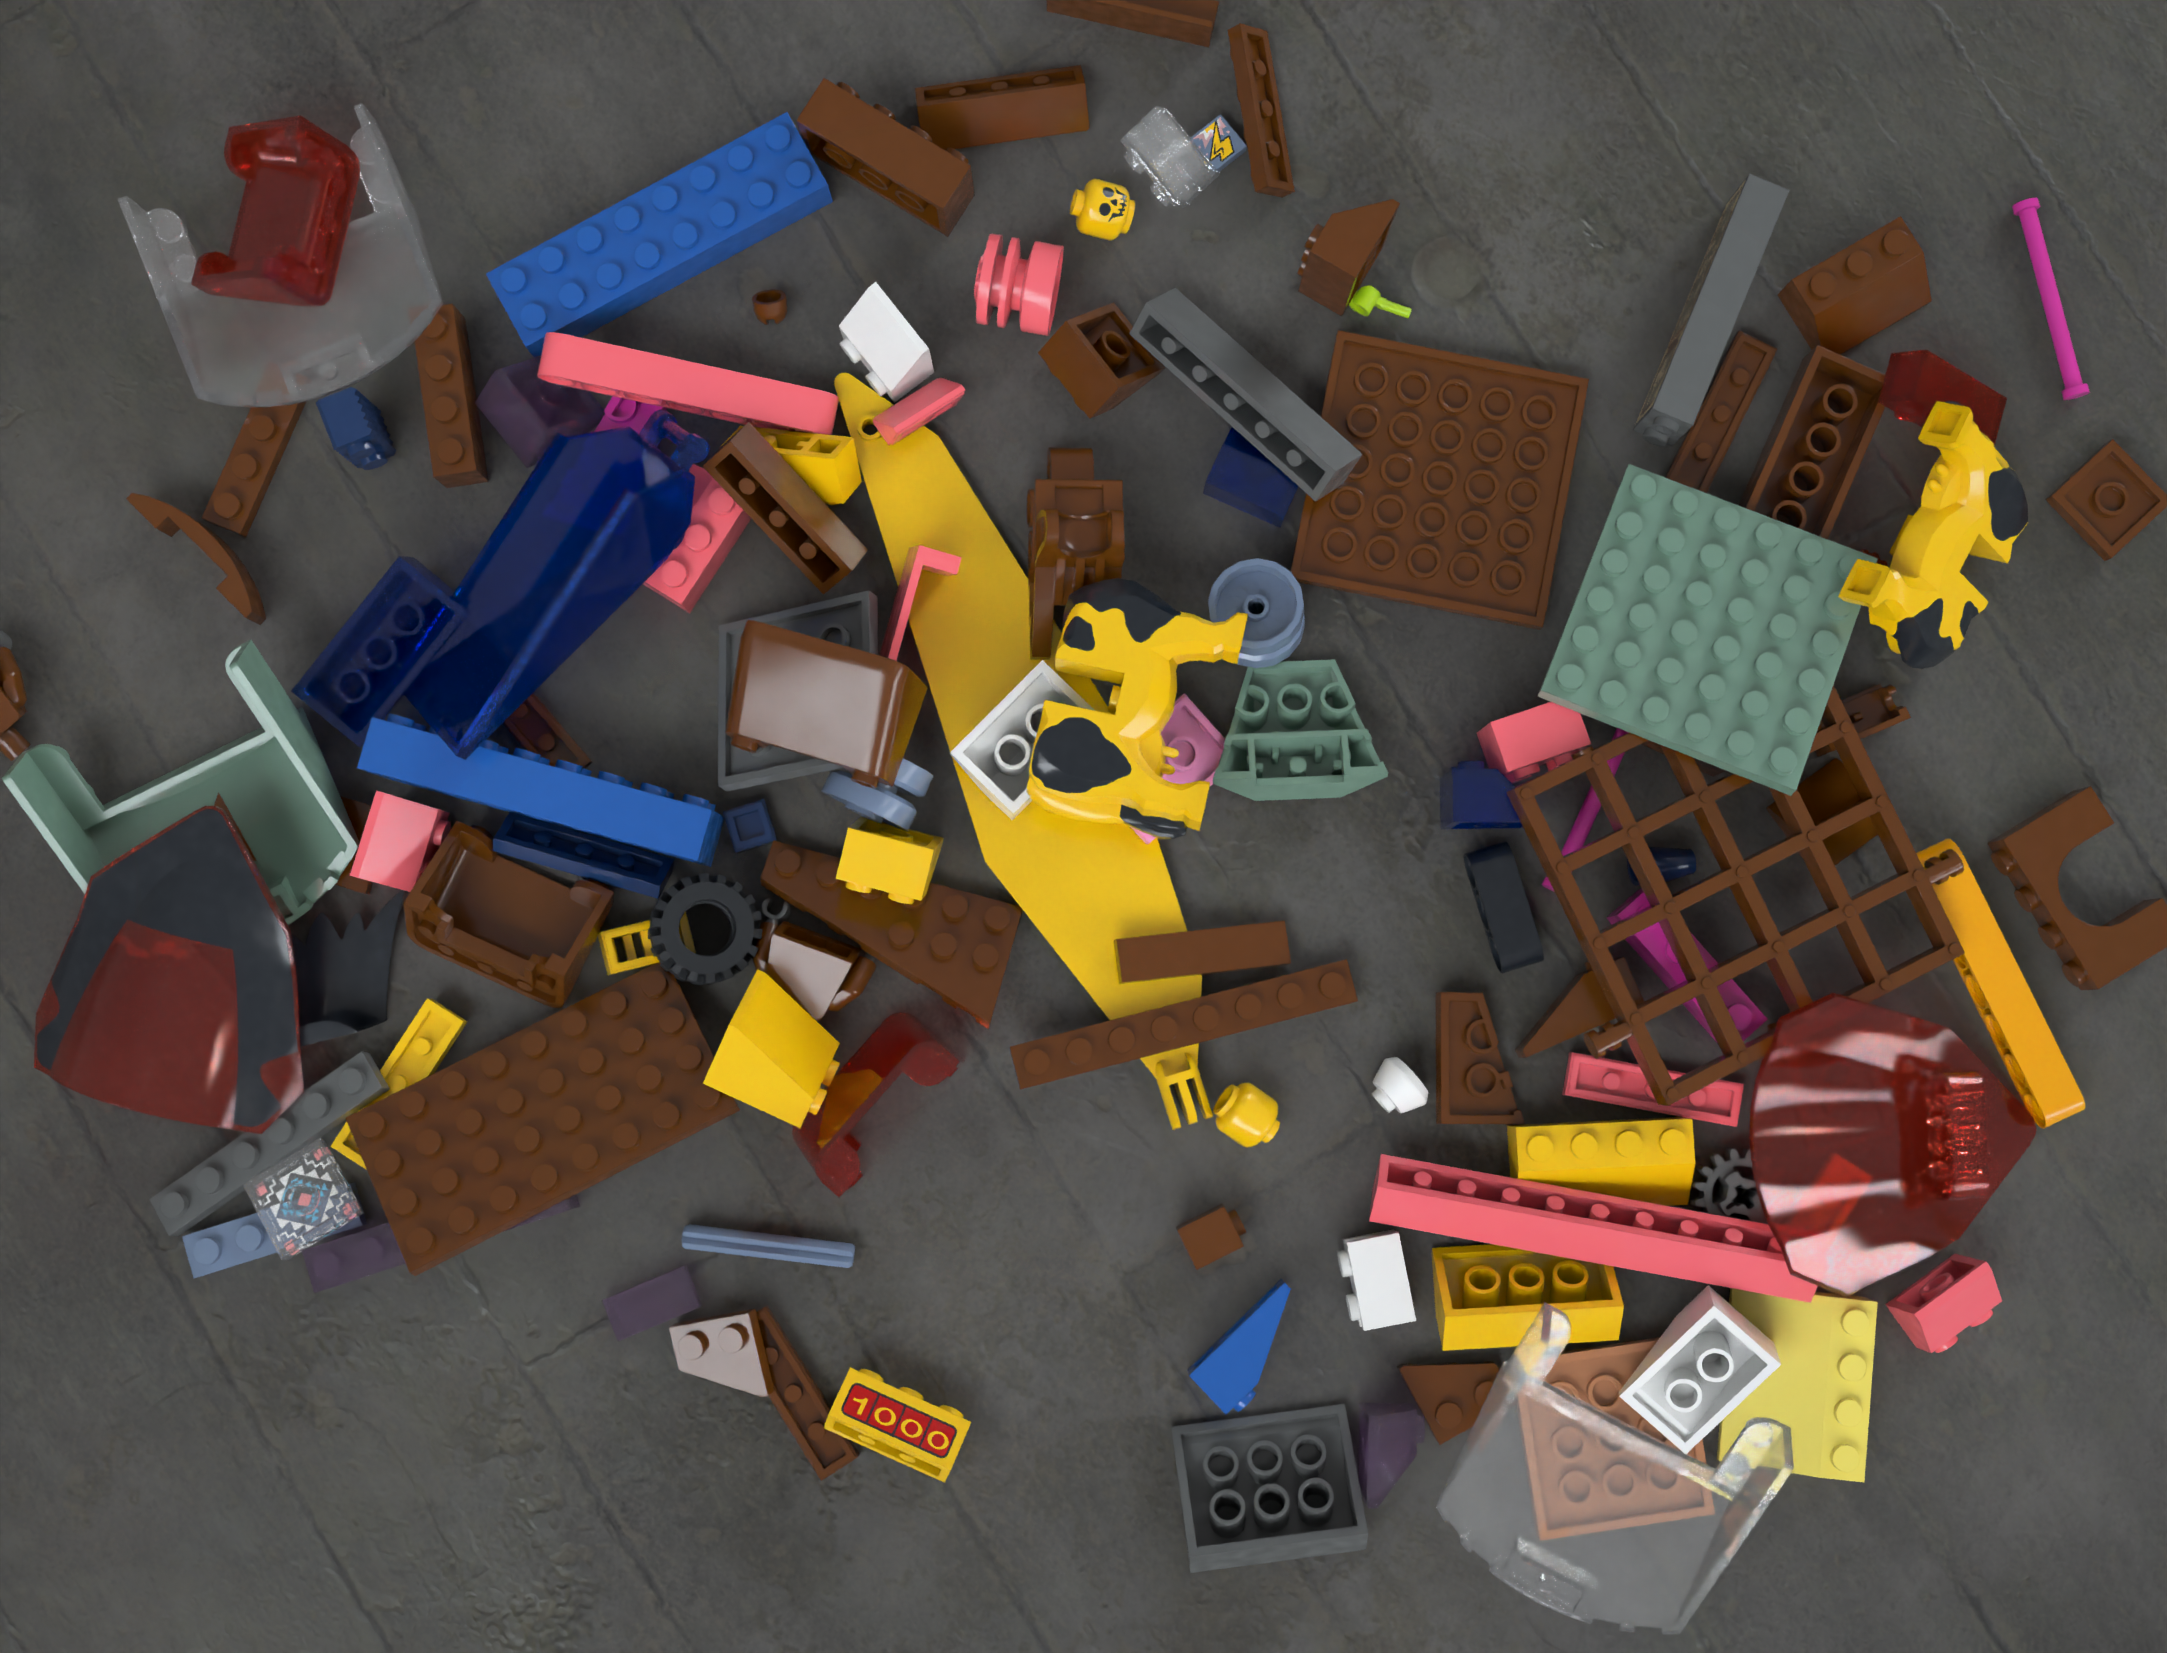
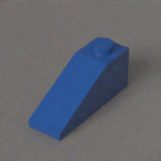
M1282 1279L1269 1289L1187 1369L1192 1380L1225 1414L1233 1408L1237 1412L1241 1411L1256 1395L1253 1388L1259 1382L1291 1290Z

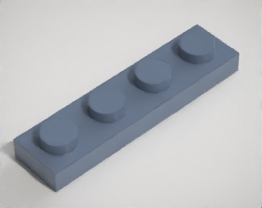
M356 1183L338 1187L340 1194L331 1197L333 1189L323 1192L325 1197L320 1198L321 1193L312 1195L313 1199L310 1207L299 1205L301 1199L290 1202L292 1203L290 1211L306 1214L301 1218L298 1213L292 1216L290 1211L286 1217L283 1211L289 1210L287 1206L289 1203L281 1205L277 1218L272 1208L182 1236L193 1278L205 1276L287 1250L286 1244L292 1240L295 1241L297 1246L305 1243L303 1238L299 1241L296 1236L289 1239L287 1234L281 1237L283 1240L281 1243L279 1236L288 1232L289 1236L296 1233L298 1238L304 1235L309 1243L366 1225L367 1222ZM349 1193V1195H350V1197H351V1200L349 1199L348 1196L343 1199V1201H344L345 1204L340 1207V1210H341L342 1214H340L339 1216H337L338 1219H339V1221H341V1220H343V1219H344L345 1221H343L342 1223L339 1224L338 1221H337V1219L335 1218V1215L339 1214V1211H338L337 1207L342 1204V1201H341L340 1198L344 1197L345 1195H347V1194ZM331 1198L335 1207L326 1212L329 1200ZM321 1199L322 1205H320L317 1208L319 1200ZM351 1204L355 1211L347 1216L343 1208ZM316 1209H318L320 1213L315 1215ZM326 1213L332 1221L321 1228ZM307 1215L313 1216L312 1218L307 1219ZM314 1215L320 1218L313 1223ZM278 1219L291 1222L282 1229ZM292 1222L304 1224L305 1226L296 1231ZM306 1225L320 1229L309 1235Z

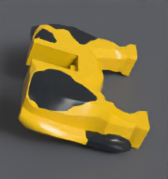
M1951 400L1936 402L1918 437L1923 444L1937 447L1941 455L1936 460L1926 480L1921 496V507L1914 516H1907L1889 551L1893 556L1890 567L1857 558L1838 596L1843 601L1869 607L1870 624L1879 626L1886 631L1889 648L1893 652L1901 654L1902 661L1909 667L1919 669L1934 667L1961 646L1971 619L1983 611L1988 604V600L1960 573L1968 554L2008 563L2011 557L2013 542L2028 524V504L2023 487L2015 471L1995 449L1993 442L1988 436L1979 430L1978 425L1973 421L1970 407Z
M1121 578L1098 581L1083 586L1071 593L1065 607L1062 635L1055 655L1056 671L1116 683L1122 686L1113 685L1108 706L1109 714L1053 701H1044L1041 720L1034 742L1026 790L1032 801L1048 812L1071 819L1100 823H1124L1159 839H1175L1185 836L1187 828L1200 831L1210 782L1199 780L1191 783L1177 784L1162 778L1163 774H1174L1175 768L1172 765L1165 764L1166 757L1176 758L1179 755V751L1165 746L1161 732L1174 711L1177 694L1176 669L1178 664L1200 660L1214 663L1220 659L1237 664L1248 614L1237 612L1226 621L1213 623L1191 613L1176 611L1163 599L1136 581Z

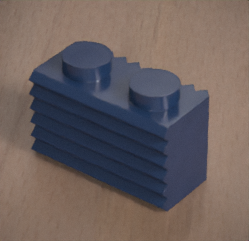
M349 387L316 402L333 449L349 460V462H352L354 466L364 470H371L383 466L387 463L388 457L394 456L396 449L392 446L393 441L389 439L391 434L386 431L387 426L383 423L384 418L380 416L382 411L357 389Z

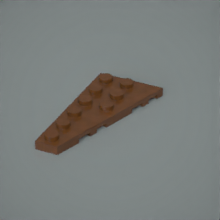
M773 840L760 878L761 886L802 912H810L827 923L828 928L840 936L844 934L861 945L862 950L917 985L920 983L942 996L944 1002L955 1009L958 1006L975 1017L977 1023L989 1030L1023 910L1020 906L931 882L925 897L921 901L914 899L913 904L893 901L888 898L889 892L873 888L871 893L857 892L845 887L847 881L836 879L841 858Z

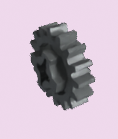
M1726 1148L1725 1159L1718 1154L1712 1153L1709 1155L1713 1166L1708 1168L1698 1165L1696 1168L1703 1176L1701 1182L1692 1181L1691 1187L1699 1190V1196L1691 1199L1690 1205L1702 1207L1703 1213L1719 1216H1730L1733 1213H1737L1742 1220L1763 1224L1771 1223L1780 1226L1782 1221L1775 1213L1777 1209H1788L1789 1205L1779 1201V1194L1789 1191L1788 1186L1776 1183V1179L1783 1172L1778 1168L1767 1169L1771 1159L1768 1156L1761 1155L1754 1161L1755 1155L1752 1149L1744 1148L1739 1158L1735 1148ZM1745 1166L1756 1173L1742 1178L1733 1167ZM1716 1181L1718 1183L1716 1194L1712 1198V1189ZM1735 1187L1744 1188L1746 1190V1192H1744L1741 1195V1198L1743 1200L1742 1204L1735 1203L1732 1201V1199H1734L1737 1196V1192L1734 1189ZM1766 1193V1201H1765L1764 1208H1763V1210H1762V1209H1761L1762 1199H1763V1195Z

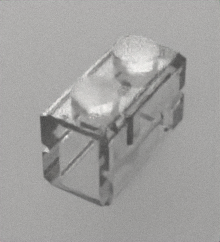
M1154 107L1121 140L1128 150L1124 158L1137 173L1142 174L1145 171L1154 181V184L1150 187L1151 191L1165 206L1172 203L1173 206L1179 208L1186 207L1220 174L1171 113L1163 107Z

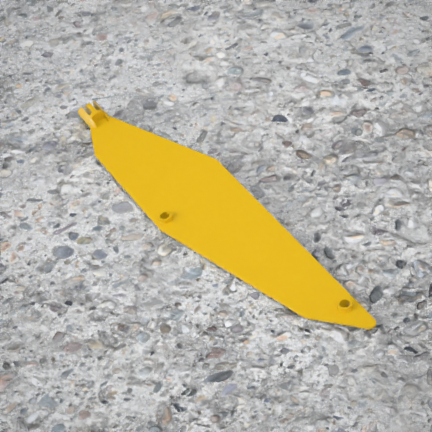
M840 373L834 380L835 390L839 397L850 437L854 438L857 459L897 586L900 583L909 547L921 545L962 557L957 575L944 576L927 570H921L908 617L951 752L1042 661L1030 660L1028 578L940 437L925 426L917 429L894 445H888L879 431L873 435L865 434L863 432L864 427L874 425V417L894 404L884 397H880L878 393L851 374ZM1053 620L1051 658L1043 661L1095 711L1109 714L1107 704L1090 678L1056 671L1055 655L1062 632ZM952 757L985 863L1109 1020L1201 997L1202 975L1119 984L1114 940L1187 931L1158 838H1155L1149 844H1145L1135 831L1124 823L1075 820L1048 812L1033 801L1012 821L978 788ZM1199 1043L1140 1058L1157 1081L1172 1130L1181 1128V1123L1169 1087L1171 1084L1175 1086L1188 1125L1198 1122L1196 1110L1186 1082L1187 1079H1191L1204 1119L1214 1117L1197 1067Z

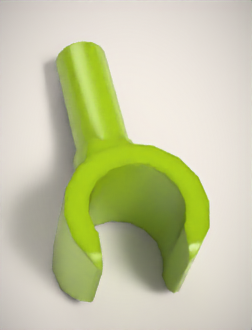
M1370 285L1361 287L1349 303V307L1363 316H1369L1374 306L1380 310H1385L1407 319L1412 310L1406 306L1386 300V298L1381 297L1377 289Z

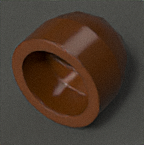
M775 289L764 290L752 297L756 317L763 324L768 325L769 320L774 319L777 325L786 317L788 306L786 294L783 291Z

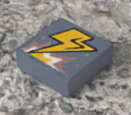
M1221 114L1190 137L1187 143L1213 177L1246 152L1247 145Z

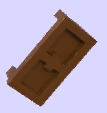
M1878 684L1841 700L1860 739L1911 718L1905 706L1897 707L1893 702L1892 694H1895L1897 691L1893 685L1889 684L1882 687L1881 684ZM1822 719L1820 721L1818 730L1825 727ZM1832 742L1815 752L1817 757L1835 751L1836 748Z

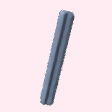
M691 1224L684 1227L681 1239L684 1249L843 1268L851 1267L855 1256V1246L852 1243Z

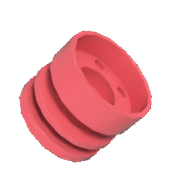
M990 234L986 249L979 260L975 280L976 323L988 325L993 307H998L997 326L1005 328L1012 310L1019 311L1020 330L1022 332L1048 336L1051 331L1058 298L1064 246L1036 241L1027 260L1021 258L1019 238H1011L1007 255L1004 256L1002 255L1003 236Z

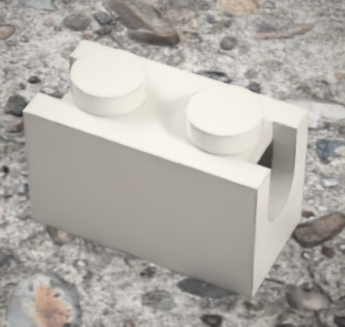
M1393 1229L1342 1239L1344 1250L1337 1251L1342 1277L1350 1276L1353 1294L1346 1295V1302L1351 1321L1358 1320L1359 1326L1364 1331L1416 1321L1399 1232Z

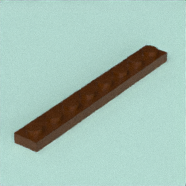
M1347 959L1021 1043L1010 1046L1009 1049L1021 1090L1357 1002L1358 998Z

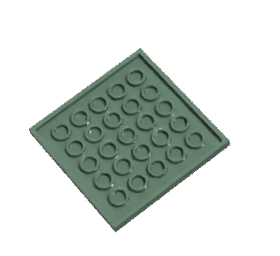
M1628 464L1537 697L1791 796L1797 790L1861 605L1843 601L1838 597L1857 558L1876 563L1878 558Z

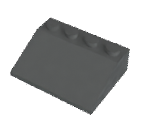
M1345 1404L1171 1427L1190 1573L1366 1550L1368 1529Z

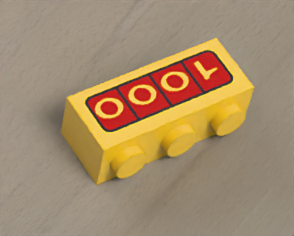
M850 1368L828 1414L824 1429L945 1483L971 1422L964 1419L963 1414L953 1407L947 1405L937 1407L924 1401L923 1396L913 1389L907 1387L897 1389L884 1383L883 1378L871 1370L860 1369L857 1371Z

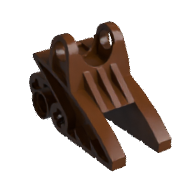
M1049 447L1047 452V479H1035L1034 489H1028L1027 525L1028 528H1033L1028 534L1030 660H1049L1051 658L1054 605H1066L1069 595L1083 586L1102 580L1122 579V566L1125 559L1123 481L1094 480L1092 448Z

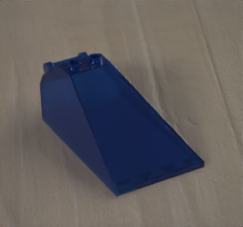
M655 411L640 433L629 426L566 437L558 432L396 681L395 685L456 756L466 760L668 559L672 551L683 541L685 531L691 523L695 476L689 472V469L693 463H699L708 456L709 444L700 435L690 434L679 426L676 418L668 411ZM662 438H668L678 446L671 457L657 447Z

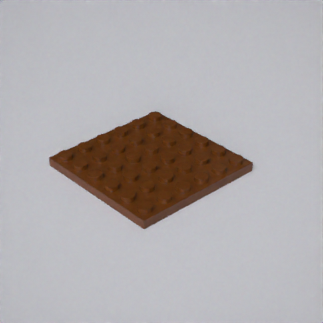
M1338 330L1320 417L1358 449L1362 456L1344 483L1318 501H1314L1305 493L1290 572H1292L1299 583L1541 630L1546 615L1589 379Z

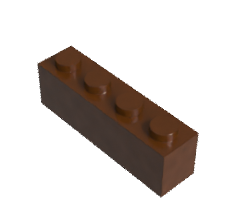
M453 303L410 310L433 477L446 488L489 482L466 319Z
M750 422L723 444L702 466L823 595L847 576L868 551L862 542Z

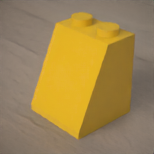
M757 969L728 1025L703 1084L800 1128L808 1112L817 1115L827 1093L826 1090L820 1088V1085L822 1083L829 1087L840 1063L833 1060V1057L840 1043L765 972Z

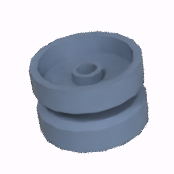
M1256 558L1239 561L1225 569L1212 585L1208 599L1211 622L1226 621L1237 612L1248 614L1238 665L1253 668L1274 666L1291 656L1300 644L1305 628L1302 589L1292 572L1277 562Z
M903 758L893 787L878 783L876 789L869 788L851 780L852 774L835 770L830 771L821 791L845 804V808L880 824L884 822L908 832L917 811L912 803L897 796L896 793L900 791L912 797H924L934 776L925 769Z

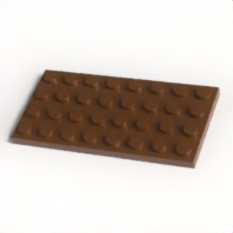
M660 962L346 1117L348 1126L405 1263L412 1275L417 1276L740 1111L735 1098L703 1084L713 1062L714 1055L678 980L674 978L672 973L666 972L660 966Z

